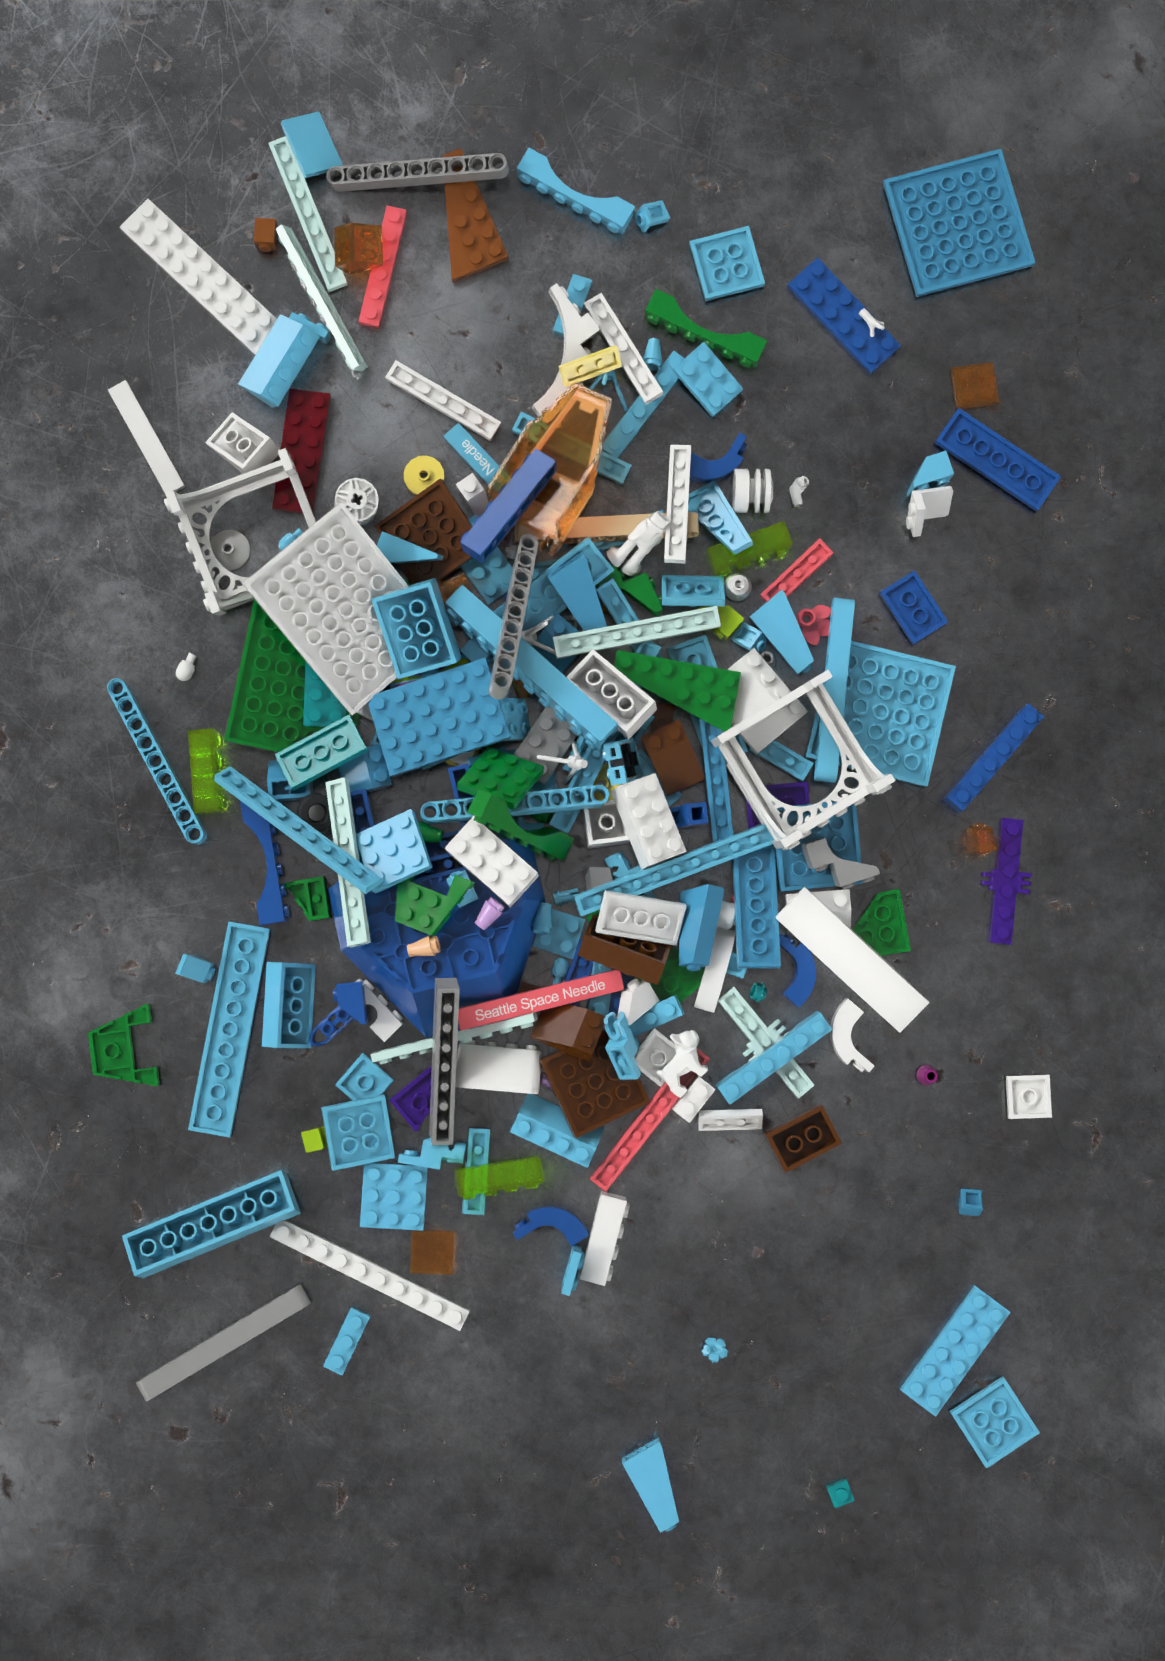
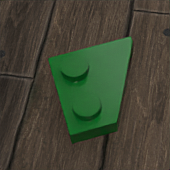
M326 876L285 882L286 888L291 891L295 897L294 900L303 909V913L309 921L331 918Z

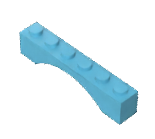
M531 148L527 149L517 166V176L523 183H530L536 186L537 190L541 193H548L554 196L556 201L570 205L577 213L581 214L583 212L595 223L601 222L606 225L613 233L619 232L623 235L635 215V206L618 196L595 198L572 190L556 176L550 167L547 157Z
M814 1011L778 1042L750 1062L728 1074L717 1082L715 1086L729 1104H732L833 1029L820 1012Z

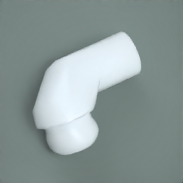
M806 476L796 478L789 488L793 507L803 505L801 493L809 485V480Z

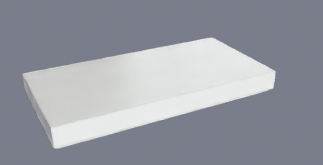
M605 890L595 931L602 934L677 946L687 905L679 902Z

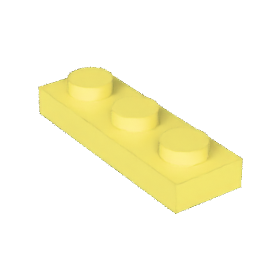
M614 345L559 365L563 386L568 387L622 367L618 347Z

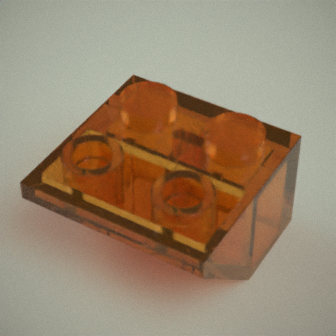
M348 223L334 228L336 268L348 275L383 266L382 226Z

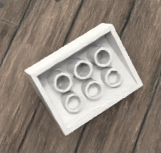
M755 648L727 669L741 672L731 725L734 727L791 692ZM795 699L740 732L739 735L757 755L798 722L808 711L798 699Z

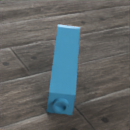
M581 552L548 574V578L584 631L607 627L586 557Z
M707 884L680 891V903L686 904L687 907L679 935V966L687 967L689 971H699L701 967L709 966L724 888Z

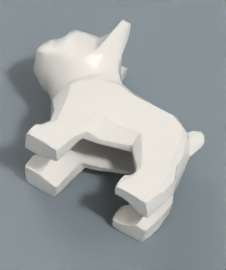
M694 1030L684 1031L678 1035H670L675 1045V1056L662 1070L657 1071V1075L664 1079L670 1091L679 1098L687 1092V1088L680 1084V1076L693 1071L702 1077L708 1071V1067L701 1065L699 1062L697 1046L700 1038Z

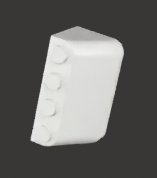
M476 1040L464 1044L459 1043L455 1087L539 1094L542 1067L539 1060L542 1059L543 1050H539V1046L526 1045V1049L518 1048V1044L505 1043V1047H499L497 1042L484 1041V1045H477Z

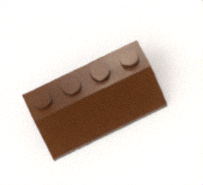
M593 914L578 956L588 961L600 963L607 968L619 970L626 975L643 979L647 983L658 985L671 945L597 933L595 929L599 916Z

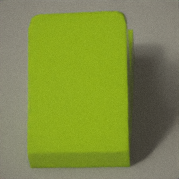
M324 1126L301 1132L306 1153L328 1147Z

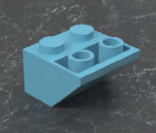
M946 451L925 458L907 491L908 497L915 490L946 487L954 475Z

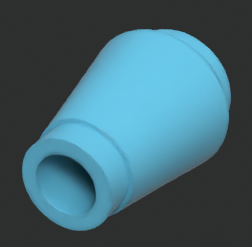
M656 338L648 340L643 357L650 371H657L662 365L660 340Z
M540 903L532 923L534 933L549 935L550 930H552L551 904Z

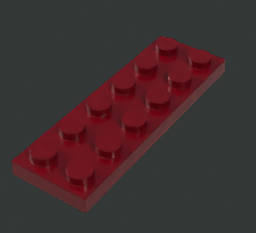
M289 388L281 449L286 448L291 455L314 514L331 395L330 393ZM290 477L276 482L272 509L303 514Z

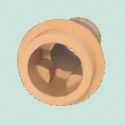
M429 935L407 945L409 957L436 956V953L441 951L437 936Z

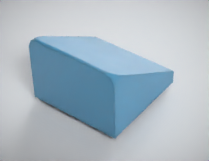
M961 1188L959 1214L980 1216L983 1211L982 1190Z

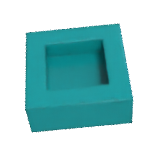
M846 1478L826 1486L834 1508L855 1501Z

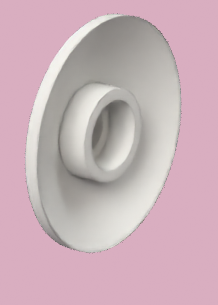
M221 531L210 542L215 557L228 571L241 568L250 556L249 542L238 531ZM227 545H230L232 547L231 551L229 552L225 551V547Z

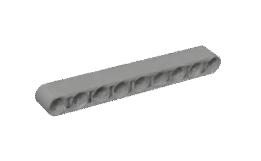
M491 153L334 166L327 171L326 177L335 191L342 192L502 179L508 175L509 166L503 154ZM498 163L504 164L500 169L494 168ZM477 165H483L481 170H474ZM456 167H463L460 172H454ZM437 168H442L440 173L434 174ZM422 170L420 175H414V172ZM402 171L399 177H394L396 172ZM382 173L381 177L374 179L375 174ZM356 175H362L359 180H354ZM337 176H342L340 181L334 182Z
M525 534L521 537L515 554L489 684V694L495 699H504L507 696L513 679L538 549V540L531 534Z
M301 1284L143 1377L136 1382V1385L147 1402L303 1309L311 1301Z

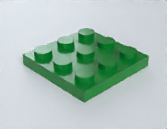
M487 747L459 780L457 790L475 796L477 790L480 789L502 799L507 803L509 809L514 810L544 773V766Z

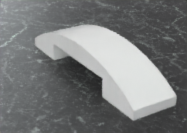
M716 928L709 966H705L694 1003L695 1008L714 1013L729 964L736 931Z

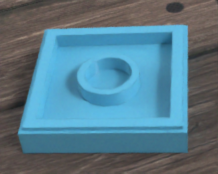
M362 1053L335 1085L352 1100L383 1095L395 1079L375 1062L372 1063V1059L365 1053Z

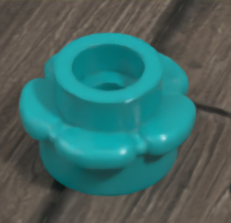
M755 982L750 990V998L754 999L757 1003L764 1000L767 995V988H765L763 982L761 984Z

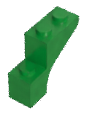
M612 564L611 566L614 571L596 584L598 588L613 578L623 594L627 595L652 615L659 616L663 613L662 608L665 605H662L661 596L656 595L654 591L656 584L652 576L648 577L647 573L623 582L625 576L622 569H617Z

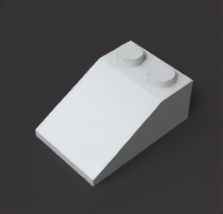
M233 412L205 442L242 474L271 464L279 455L278 451L280 450L270 437Z

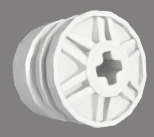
M734 469L733 511L735 513H747L749 503H753L755 513L759 512L760 504H762L763 513H769L773 500L771 470L764 469L763 478H761L760 469H756L754 478H750L748 469Z
M348 479L337 489L334 507L342 502L360 526H365L373 520L377 513L379 501L377 490L365 479ZM353 497H356L357 499L361 498L360 505H357V503H352Z

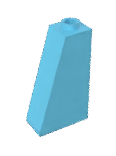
M781 590L749 618L763 632L766 639L796 674L801 672L804 675L813 667L811 663L814 659L785 592Z
M658 1437L623 1457L622 1464L661 1533L664 1530L666 1532L673 1530L677 1526L679 1519L661 1440Z

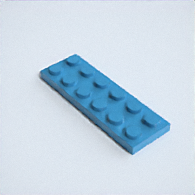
M771 844L732 859L737 968L781 967L779 921L775 918L778 915L775 847Z

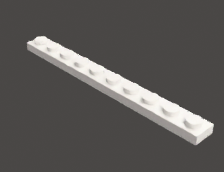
M288 1220L275 1224L270 1235L271 1238L459 1331L470 1312L469 1309Z

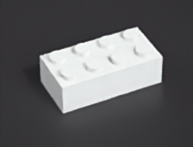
M594 649L567 676L575 686L618 723L617 730L628 740L657 710L655 700Z
M656 773L622 784L611 791L641 870L687 852Z
M473 816L449 842L445 850L511 908L538 878V872L487 827L474 821L475 817Z
M601 1191L585 1251L583 1266L580 1271V1280L605 1286L606 1281L611 1280L613 1266L610 1265L611 1260H616L619 1249L616 1241L617 1238H622L624 1224H621L622 1218H627L630 1207L626 1197Z

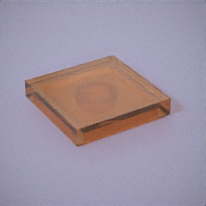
M412 1230L410 1273L453 1275L455 1231Z

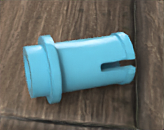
M578 888L561 892L556 890V893H553L555 906H562L564 903L575 901L573 895L578 894Z

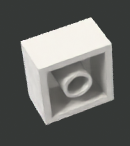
M608 800L599 808L582 809L587 849L629 844V837L614 800Z

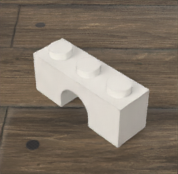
M365 979L366 1004L374 1006L377 1010V1019L370 1028L383 1042H386L404 1025L401 1021L403 1017L397 1010L392 1012L387 1006L389 1002L381 994L377 996L372 991L375 987Z

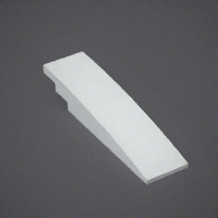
M803 887L775 917L897 1031L901 1032L929 1004V1001L900 975L892 965L806 887Z

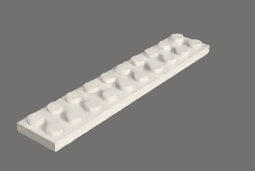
M147 199L120 226V229L245 347L256 355L277 319L154 203Z

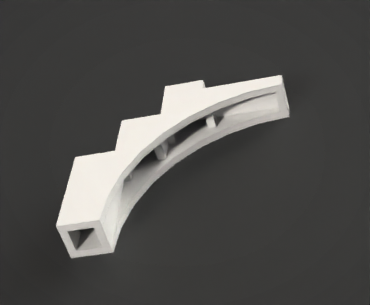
M556 283L549 289L548 293L554 301L562 321L564 334L562 365L591 354L586 347L583 348L581 345L599 332L598 326L600 324L589 313L581 317V311L575 303L571 304L567 298L569 295L563 286L559 287ZM559 370L554 383L546 394L532 406V410L540 421L547 423L562 411L578 388L583 390L585 387L582 382L568 387L563 386Z

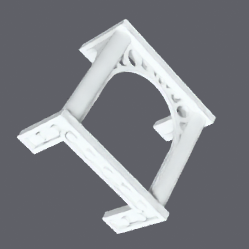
M286 448L278 451L281 460L191 493L178 494L174 490L165 493L167 497L164 499L168 511L179 516L181 521L178 523L182 535L186 534L189 541L186 542V547L190 554H194L196 559L193 562L197 574L201 573L204 581L201 582L206 597V599H203L207 611L212 612V614L221 616L226 614L229 609L254 600L253 596L243 585L237 586L238 589L233 590L235 581L240 580L244 583L248 578L235 575L225 569L219 563L211 548V523L217 511L226 502L290 477L308 527L310 528L316 523L296 467ZM210 505H212V511L210 513H208V511L202 508L204 506L208 508ZM195 513H202L206 516L207 522L203 525L197 524L193 520V515ZM195 528L203 529L205 535L203 537H199L198 535H200V533L197 530H195ZM205 550H210L208 556L205 555ZM218 567L220 573L214 580L215 571H212V569ZM227 575L230 577V585L227 589L221 590L219 588V581L223 576Z
M826 670L711 740L714 747H719L774 838L772 843L776 849L790 850L800 844L799 839H803L812 833L810 829L815 826L823 827L830 822L828 818L836 815V817L843 815L848 811L846 807L854 804V806L861 804L866 800L864 796L870 793L878 795L892 788L890 784L895 781L892 774H882L868 759L824 687L823 682L833 677L829 670ZM806 693L839 748L842 770L836 787L825 799L816 804L801 807L785 804L768 792L735 736ZM848 765H851L852 770L855 769L857 773L847 772ZM845 778H855L858 781V787L851 789L845 786ZM843 789L844 791L851 794H842V797H839L838 791ZM823 802L827 803L828 806L826 808L822 807ZM783 807L785 809L784 813L782 814V819L779 816V814L781 813L777 810V808ZM791 811H796L798 814V821L794 826H790L787 822V816ZM809 811L811 813L810 817L807 815L804 820L805 822H803V812Z

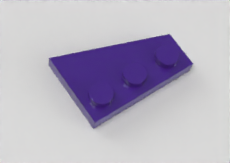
M807 781L764 785L773 797L785 804L795 806L810 803ZM746 800L748 828H752L760 824V821Z
M432 1064L389 1099L415 1132H417L421 1123L430 1112Z

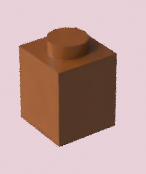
M255 217L254 244L260 251L270 252L271 250H277L278 233L275 229L279 226L275 218Z

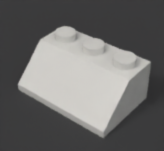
M849 889L811 892L851 928ZM798 893L784 895L785 906ZM787 929V935H789L790 937H795V936Z

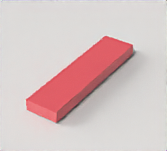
M819 538L760 596L768 602L779 591L783 590L788 598L834 552Z

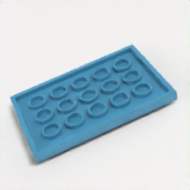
M486 658L375 694L368 702L390 777H395L511 738L500 700L493 698L489 694L491 671Z

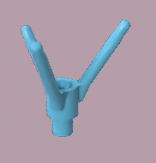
M614 370L598 375L587 389V392L590 393L601 379H603V385L606 384L607 380H612L624 411H628Z

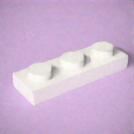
M762 1109L699 1110L698 1130L762 1129L763 1112Z

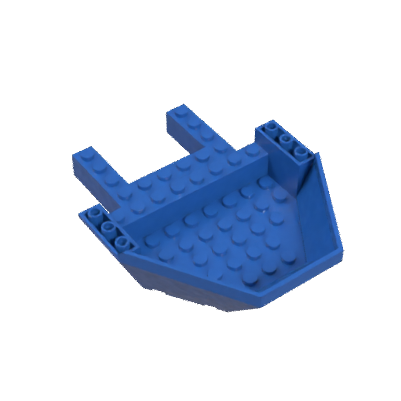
M468 763L448 768L455 799L475 797L457 790V783L470 769ZM364 788L350 792L355 832L357 834L375 826L376 823L368 791ZM461 821L462 828L468 823V821ZM460 830L444 833L441 843L424 842L433 868L415 875L413 880L415 884L446 896L450 889L446 879L456 871L466 870L470 881L475 882L473 888L479 899L460 908L456 905L451 911V916L435 935L438 937L441 949L440 953H436V956L409 957L407 945L429 936V934L395 921L398 884L378 893H374L371 890L364 894L371 943L352 948L347 946L339 881L328 889L341 951L426 1038L433 1037L435 978H457L460 988L459 1008L517 994L536 935L533 932L532 923L540 903H546L540 876H538L511 908L507 906L445 850V847ZM507 838L501 840L538 872L534 851L530 850L531 845H528V847L516 843L517 839L511 840ZM358 848L360 862L363 864L362 857ZM492 897L504 906L503 913L483 930L475 924V921L485 901Z

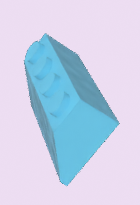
M279 315L238 385L270 407H278L320 336L303 324Z
M267 962L262 1047L311 1049L309 1037L312 1032L316 964Z
M527 1094L510 1132L588 1168L605 1127L601 1126L578 1138H574L560 1106L534 1094Z

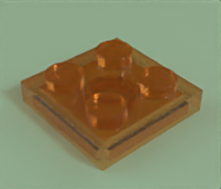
M993 362L952 367L951 375L957 409L998 404L999 399Z

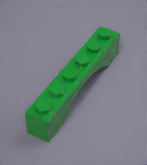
M655 289L645 310V318L650 323L665 326L666 330L671 333H680L688 341H697L701 344L705 342L711 351L716 350L727 359H736L740 361L739 363L747 368H756L766 347L767 340L750 332L720 334L700 327L684 314L673 296L658 289Z
M480 789L477 790L467 812L475 816L474 821L484 826L488 823V828L498 833L502 830L503 836L511 840L517 838L516 843L525 847L531 845L530 850L538 854L544 852L543 857L555 861V858L564 861L574 840L571 836L549 826L531 831L521 829L513 820L505 801Z

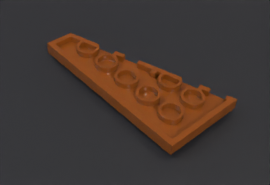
M459 148L442 155V157L464 156V153ZM456 167L454 172H460L463 167ZM476 181L444 183L452 283L509 260Z

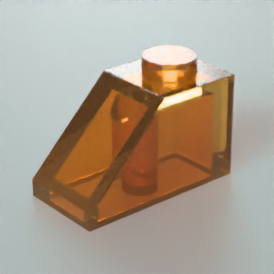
M975 823L973 827L967 829V854H988L997 851L992 827H985V823Z

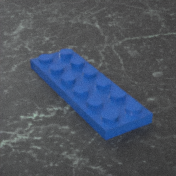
M818 257L788 283L787 287L869 374H872L901 347L899 342L885 328L881 330L875 327L874 337H870L869 326L859 315V312L865 307Z
M960 408L957 409L935 441V444L1036 512L1062 477Z

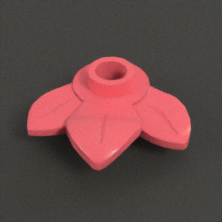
M817 605L813 609H802L797 614L796 620L799 627L802 628L805 640L809 644L817 646L820 636H828L830 620L827 617L831 613V608L825 605ZM808 616L810 622L805 623L803 617Z

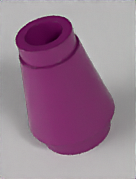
M923 1065L917 1071V1079L922 1085L930 1086L938 1078L936 1069L931 1065ZM929 1072L933 1075L932 1079L927 1078Z

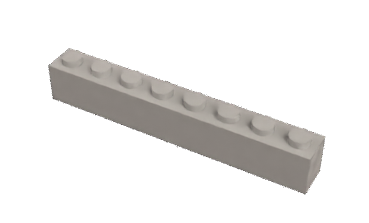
M435 978L429 1125L432 1145H453L460 989L457 978Z

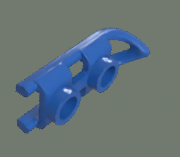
M337 1006L313 1029L309 1037V1044L311 1046L327 1044L354 1018ZM336 1015V1018L330 1022L329 1019ZM341 1021L343 1024L336 1029L335 1026ZM320 1029L327 1039L314 1043L313 1037Z

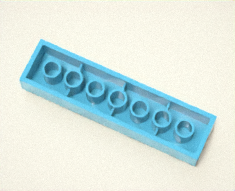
M280 1170L124 1234L122 1238L134 1276L143 1279L301 1214L288 1174Z

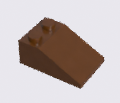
M680 720L641 736L667 796L705 780Z
M569 1004L541 1010L530 1038L589 1062L603 1029L606 1016Z

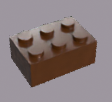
M821 1104L764 1133L785 1173L842 1144Z

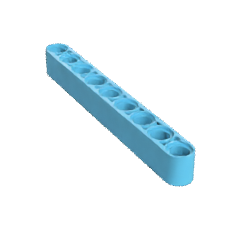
M833 597L825 671L829 670L833 677L825 681L823 685L841 715L844 716L855 600ZM820 717L814 781L836 783L840 751Z
M119 678L110 680L107 684L108 693L184 837L188 842L195 845L204 843L207 839V832L131 688ZM122 684V692L115 694V687ZM132 702V709L129 712H125V704ZM141 720L142 727L139 730H134V723ZM150 738L152 744L149 748L145 749L143 743L146 739ZM161 757V764L154 767V758ZM165 775L171 776V782L168 785H164L162 782ZM175 793H180L181 795L178 803L172 802V797ZM185 811H189L191 814L190 819L183 822L182 814ZM199 829L200 837L197 840H193L191 833Z
M603 785L528 792L520 802L519 809L512 810L508 808L511 816L599 808L607 802L609 791ZM593 793H602L604 796V800H596L593 796ZM574 794L581 795L583 802L576 803L572 796ZM553 796L560 797L562 804H553L551 798ZM474 797L427 802L421 807L420 818L423 823L429 825L469 821L473 815L467 813V806L471 805ZM533 798L539 799L541 806H532L530 800ZM450 806L454 807L457 810V814L450 816L446 813L445 809ZM426 809H433L436 815L433 818H428L424 815V811Z

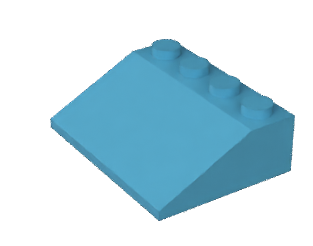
M436 578L371 599L398 679L457 663L462 658Z

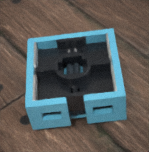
M635 737L629 740L624 739L603 744V757L609 764L607 777L611 782V786L642 778Z

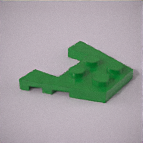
M455 875L446 896L413 883L415 876L404 880L397 885L395 921L435 936L451 916V911L457 904L461 903L464 899L463 896L468 889L474 886L475 882Z
M145 1004L88 1032L93 1075L160 1086L158 1067L136 1070L131 1026L152 1023L150 1004Z

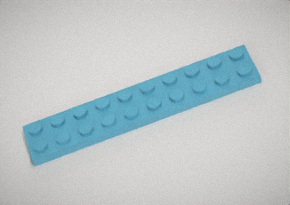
M228 921L188 1128L190 1131L229 1138L232 1135L271 929Z

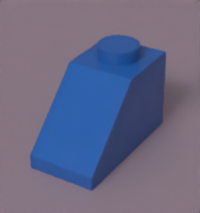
M364 981L336 984V989H333L334 1002L338 1001V1006L360 1024H368Z

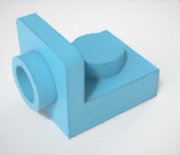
M662 200L643 204L634 215L642 233L646 232L650 226L667 223L670 220L669 213Z
M742 622L731 637L734 643L749 651L755 648L758 653L765 649L767 643L763 632Z

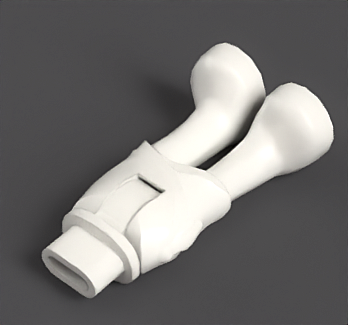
M656 511L653 516H648L628 535V540L621 547L614 545L608 549L607 556L611 563L616 567L623 563L622 571L625 574L637 576L642 569L640 562L654 546L661 542L663 533L666 531V525L670 520L659 511ZM637 545L639 547L631 558L624 562L628 554Z

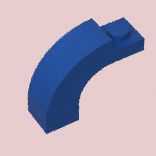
M739 432L729 452L718 460H706L691 452L690 481L700 484H708L711 481L718 483L732 476L734 469H739L743 463L744 458L740 455L743 454L748 445L745 443L747 436Z
M706 802L689 803L670 808L677 829L709 823Z
M779 934L780 947L791 956L796 968L792 983L782 994L797 1008H800L812 993L815 985V961L810 950L802 942L795 947L793 945L795 941L789 935L785 934L783 936Z
M551 1205L529 1210L526 1213L529 1221L527 1222L525 1219L515 1225L516 1229L513 1231V1235L519 1240L540 1226H553L565 1235L571 1247L590 1235L584 1223L573 1212Z

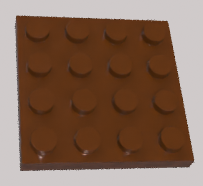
M441 478L374 525L380 536L383 531L444 556L443 560L399 564L412 585L436 578L438 583L473 558L463 552L460 543L463 534L467 531L469 532L473 526Z
M606 1030L601 1031L589 1062L563 1051H558L539 1060L574 1138H578L650 1103L640 1078L619 1079L605 1049L609 1041Z

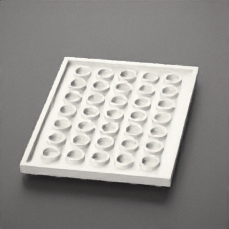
M340 502L242 584L349 714L353 715L369 702L375 694H378L397 678L371 599L407 587L408 585L345 505Z

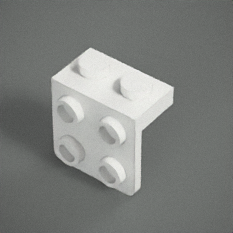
M951 486L912 491L908 505L906 525L907 529H911L913 537L921 536L924 519L945 517L949 514L953 495V488Z

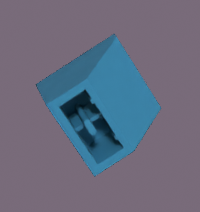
M278 760L269 761L267 786L268 794L278 802L302 800L303 797L313 794V781L293 791Z

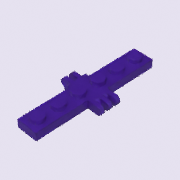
M1001 818L996 869H991L990 873L982 872V877H989L990 881L981 880V885L989 886V890L994 891L990 943L1012 945L1016 894H1031V890L1023 889V886H1031L1032 882L1023 881L1024 877L1032 878V873L1019 872L1024 820Z

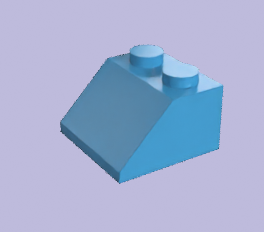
M380 744L367 747L368 752L338 767L340 778L345 777L349 781L350 792L364 788L368 792H373L392 785Z

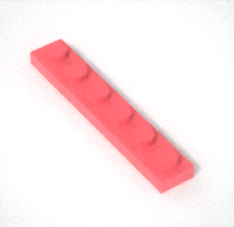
M386 206L359 317V324L375 328L380 327L407 216V210Z

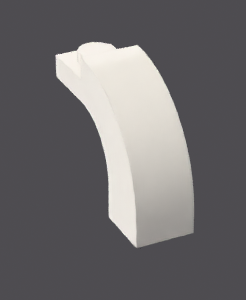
M845 998L836 1009L830 1025L833 1029L830 1031L833 1049L844 1064L848 1065L853 1060L852 1065L860 1072L864 1070L870 1072L874 1065L855 1049L851 1040L852 1028L864 1012L848 998Z

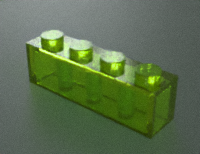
M785 521L749 533L748 535L753 545L737 554L732 553L723 543L707 548L706 556L713 575L725 576L730 574L732 569L738 567L739 570L751 566L750 563L758 560L761 563L769 560L771 555L778 554V556L790 552L789 549H791L793 542Z
M213 728L188 730L194 814L223 813V808L226 806L225 796L221 795L222 786L214 781L215 774L220 772L219 766H222V755L218 754V746L221 745L220 734Z
M539 1156L453 1169L457 1195L463 1197V1200L474 1199L476 1194L484 1193V1196L496 1195L499 1190H505L506 1193L518 1191L517 1187L525 1186L526 1189L537 1188L538 1184L544 1183Z

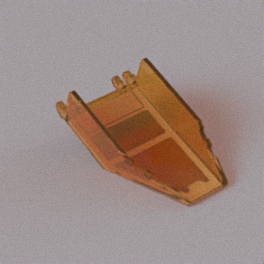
M577 383L560 395L552 406L546 407L541 411L542 414L534 421L531 420L526 424L486 489L488 502L495 500L499 495L501 487L504 484L507 485L511 480L513 472L523 465L525 457L535 449L556 461L557 472L517 521V523L543 534L538 545V549L541 551L545 549L550 538L554 539L549 549V554L552 556L556 555L561 549L564 540L593 494L612 404L611 398Z

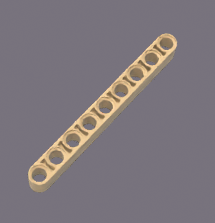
M688 512L687 538L699 536L698 513ZM654 514L576 517L563 539L530 524L564 518L520 520L514 525L515 544L518 545L521 537L525 534L535 536L538 540V545L574 544L582 542L587 537L592 542L627 541L628 535L633 532L637 525L648 518V516H653ZM666 531L663 533V539H665Z

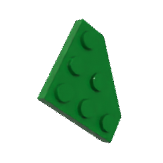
M900 889L878 892L852 929L881 956L911 951Z

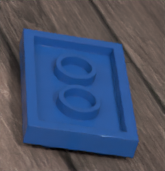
M915 570L879 593L912 645L949 622Z

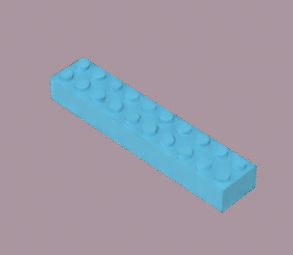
M461 585L445 602L449 620L454 626L459 625L467 638L470 640L475 638L479 642L478 647L486 654L489 651L494 656V660L502 619L464 585ZM521 637L513 679L516 681L519 679L523 682V687L530 694L535 693L540 698L539 702L544 707L553 709L555 711L554 715L561 722L566 721L574 734L577 736L582 735L586 739L585 743L594 750L596 748L601 752L604 748L603 744L609 743L617 735L618 723Z

